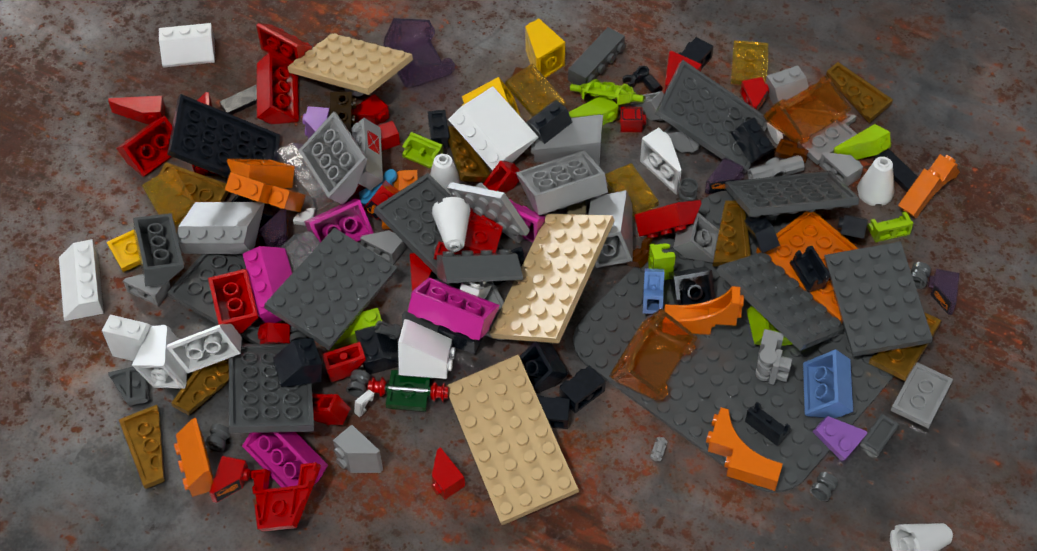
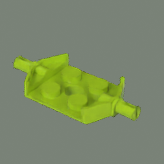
M594 79L586 84L570 85V91L580 92L582 99L585 98L586 94H590L591 96L604 95L608 99H617V105L634 101L644 103L645 95L636 94L633 87H630L628 84L621 86L615 85L612 82H600L598 79Z

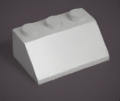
M211 23L159 28V44L163 67L215 62V42Z
M220 324L167 345V349L187 373H191L241 354L242 337L232 324Z

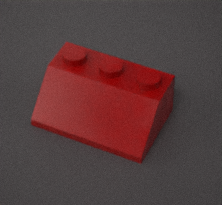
M262 23L256 25L261 49L290 63L303 57L308 50H312V46L309 43L299 40L296 36L286 33L281 28Z
M166 116L160 117L116 149L126 163L144 177L171 157L167 153L172 125Z
M701 200L677 202L635 214L639 237L655 238L658 237V233H661V235L672 233V229H675V231L685 230L687 225L694 223L702 204Z
M247 269L208 278L218 324H232L239 334L243 333L258 318Z

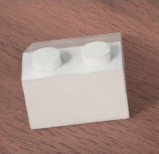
M658 127L642 138L640 162L677 195L679 193L682 170L671 138Z

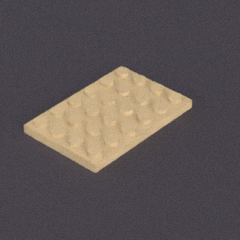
M332 33L326 39L317 43L312 50H308L303 57L294 60L288 66L289 73L369 95L409 64L413 57L412 54Z

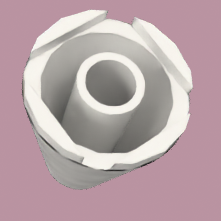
M447 154L437 155L434 158L430 175L451 195L447 189L450 182L463 184V182L460 180L452 158Z
M876 158L859 181L857 186L858 196L863 202L871 206L876 204H882L881 206L891 202L894 197L893 163L889 158Z
M446 197L443 198V202L438 204L437 201L434 204L432 215L445 248L449 251L457 252L465 245L470 205L466 204L462 198Z
M944 523L899 524L890 533L892 551H939L949 545L953 537L952 530Z

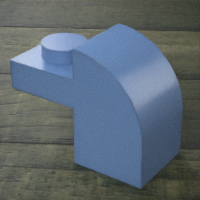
M645 268L643 284V313L662 314L664 269Z

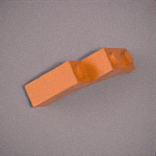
M940 154L929 170L923 169L898 204L899 208L916 219L932 197L947 182L956 178L960 173L957 167L958 164L955 163L956 160L948 155L944 157Z
M230 172L225 191L296 212H301L306 197L305 194Z
M732 286L722 296L699 304H665L663 332L710 335L711 328L715 327V324L736 326L737 318H741L744 304V295H740V287Z
M721 407L719 414H714L711 426H714L713 432L709 431L706 443H709L708 452L727 457L724 466L728 468L727 477L775 491L783 463L767 459L750 449L736 434L731 424L729 409Z

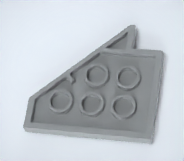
M781 108L769 115L770 121L782 127L783 134L791 142L798 143V148L809 150L807 156L816 164L820 163L824 152L834 153V147L857 135L849 127L850 124L856 121L857 117L852 114Z
M450 182L447 186L451 197L464 199V202L470 205L474 213L479 216L484 215L503 226L502 232L517 243H520L524 238L522 235L526 236L529 233L530 229L504 192Z

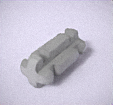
M664 437L656 438L650 458L655 462H660L662 460L661 457L664 455L668 443Z

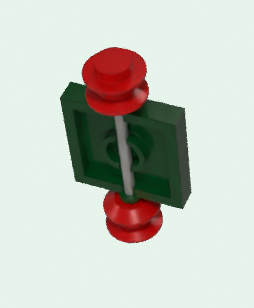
M391 370L389 384L386 383L384 377L380 381H376L375 377L368 381V390L374 394L379 393L380 397H383L387 392L385 405L388 409L426 412L428 396H431L433 402L437 398H441L442 402H444V399H448L449 387H446L445 382L442 386H438L437 382H434L430 387V377L399 375V370Z

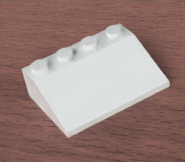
M493 86L461 106L448 119L492 170H494L500 160L512 163L539 138Z

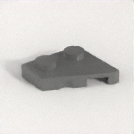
M134 367L108 372L109 377L129 406L148 402V382Z

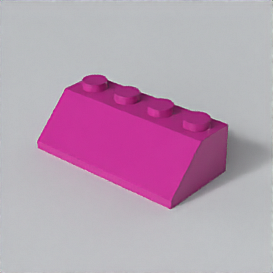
M259 246L243 253V258L258 315L265 323H276L282 319L266 310L264 304L293 272L285 248Z
M427 278L412 291L408 312L418 318L429 320L435 325H441L453 332L467 335L470 339L480 340L488 332L499 309V305L432 278Z
M296 432L249 433L242 445L263 469L271 471L270 476L280 487L298 485L301 464L317 462L321 465L314 484L320 480L328 467V464Z

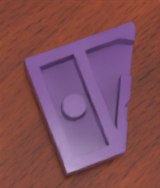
M829 416L825 417L812 431L841 461L845 460L867 435L865 430Z

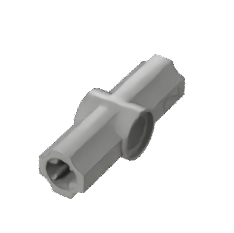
M799 155L783 160L772 158L765 165L748 169L747 174L748 179L784 176L804 171L805 166L803 158Z

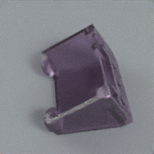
M393 18L384 38V47L412 54L413 60L397 72L403 85L407 88H414L449 76L455 69L452 59L445 58L441 61L433 47L431 40L435 34V29L430 20Z

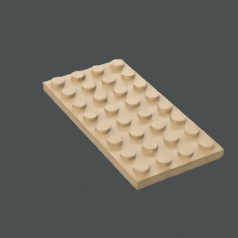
M547 214L545 222L539 229L521 266L523 280L514 281L489 332L490 336L496 339L559 343L615 221L613 216Z
M519 355L446 385V387H449V398L502 526L579 492Z

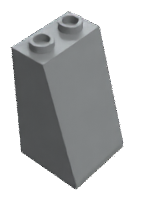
M603 115L571 118L573 123L546 144L537 139L531 146V154H534V161L550 162L585 150L599 166Z
M627 190L591 198L588 215H612L615 220L595 263L596 268L633 261L632 202Z

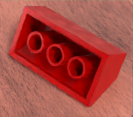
M269 52L257 63V118L271 125L298 122V75L289 73L288 66L291 64L290 62Z

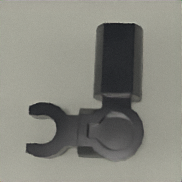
M639 66L632 75H625L622 78L623 83L629 82L627 84L633 88L636 83L642 82L651 93L661 92L663 89L653 75H650L647 66Z

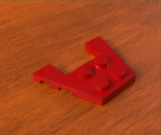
M470 208L465 245L455 254H462L464 250H472L473 253H481V250H492V253H496L503 226L484 215L479 216ZM438 241L434 254L435 260H437V255H443V251H449L445 248L443 242Z
M317 462L301 464L297 486L268 489L271 471L260 469L250 472L251 478L254 480L252 491L256 495L257 504L254 506L258 530L273 531L297 528L320 471V464Z

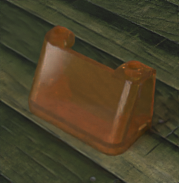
M828 75L821 77L820 81L816 84L810 85L806 90L792 98L778 101L763 115L765 120L796 144L801 143V145L811 139L810 136L836 121L840 123L848 117L846 114L852 109Z
M659 309L646 318L639 326L609 377L615 382L655 401L663 400L669 393L666 382L681 357L685 354L690 355L696 347L694 343L698 337L663 309Z

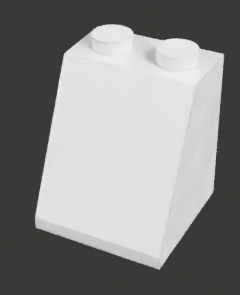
M110 315L102 332L112 356L134 361L152 325Z
M405 319L398 341L399 375L447 379L448 371H452L453 359L455 358V347H452V339Z
M166 325L150 327L132 366L153 388L185 389L187 372L167 349L168 344L181 339L177 338L171 328Z

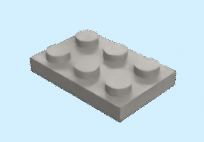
M917 362L898 394L891 411L929 429L953 379Z

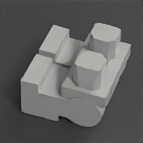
M764 329L757 358L756 377L761 381H769L768 384L773 385L775 380L787 382L792 358L781 356L783 350L780 349L784 335L780 332Z

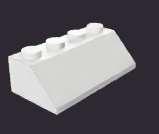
M92 239L75 242L59 257L64 321L104 314L98 252Z

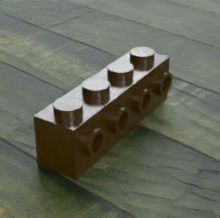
M330 92L329 116L336 112L352 135V127L356 123V115H353L354 109H357V99L353 97L352 92Z

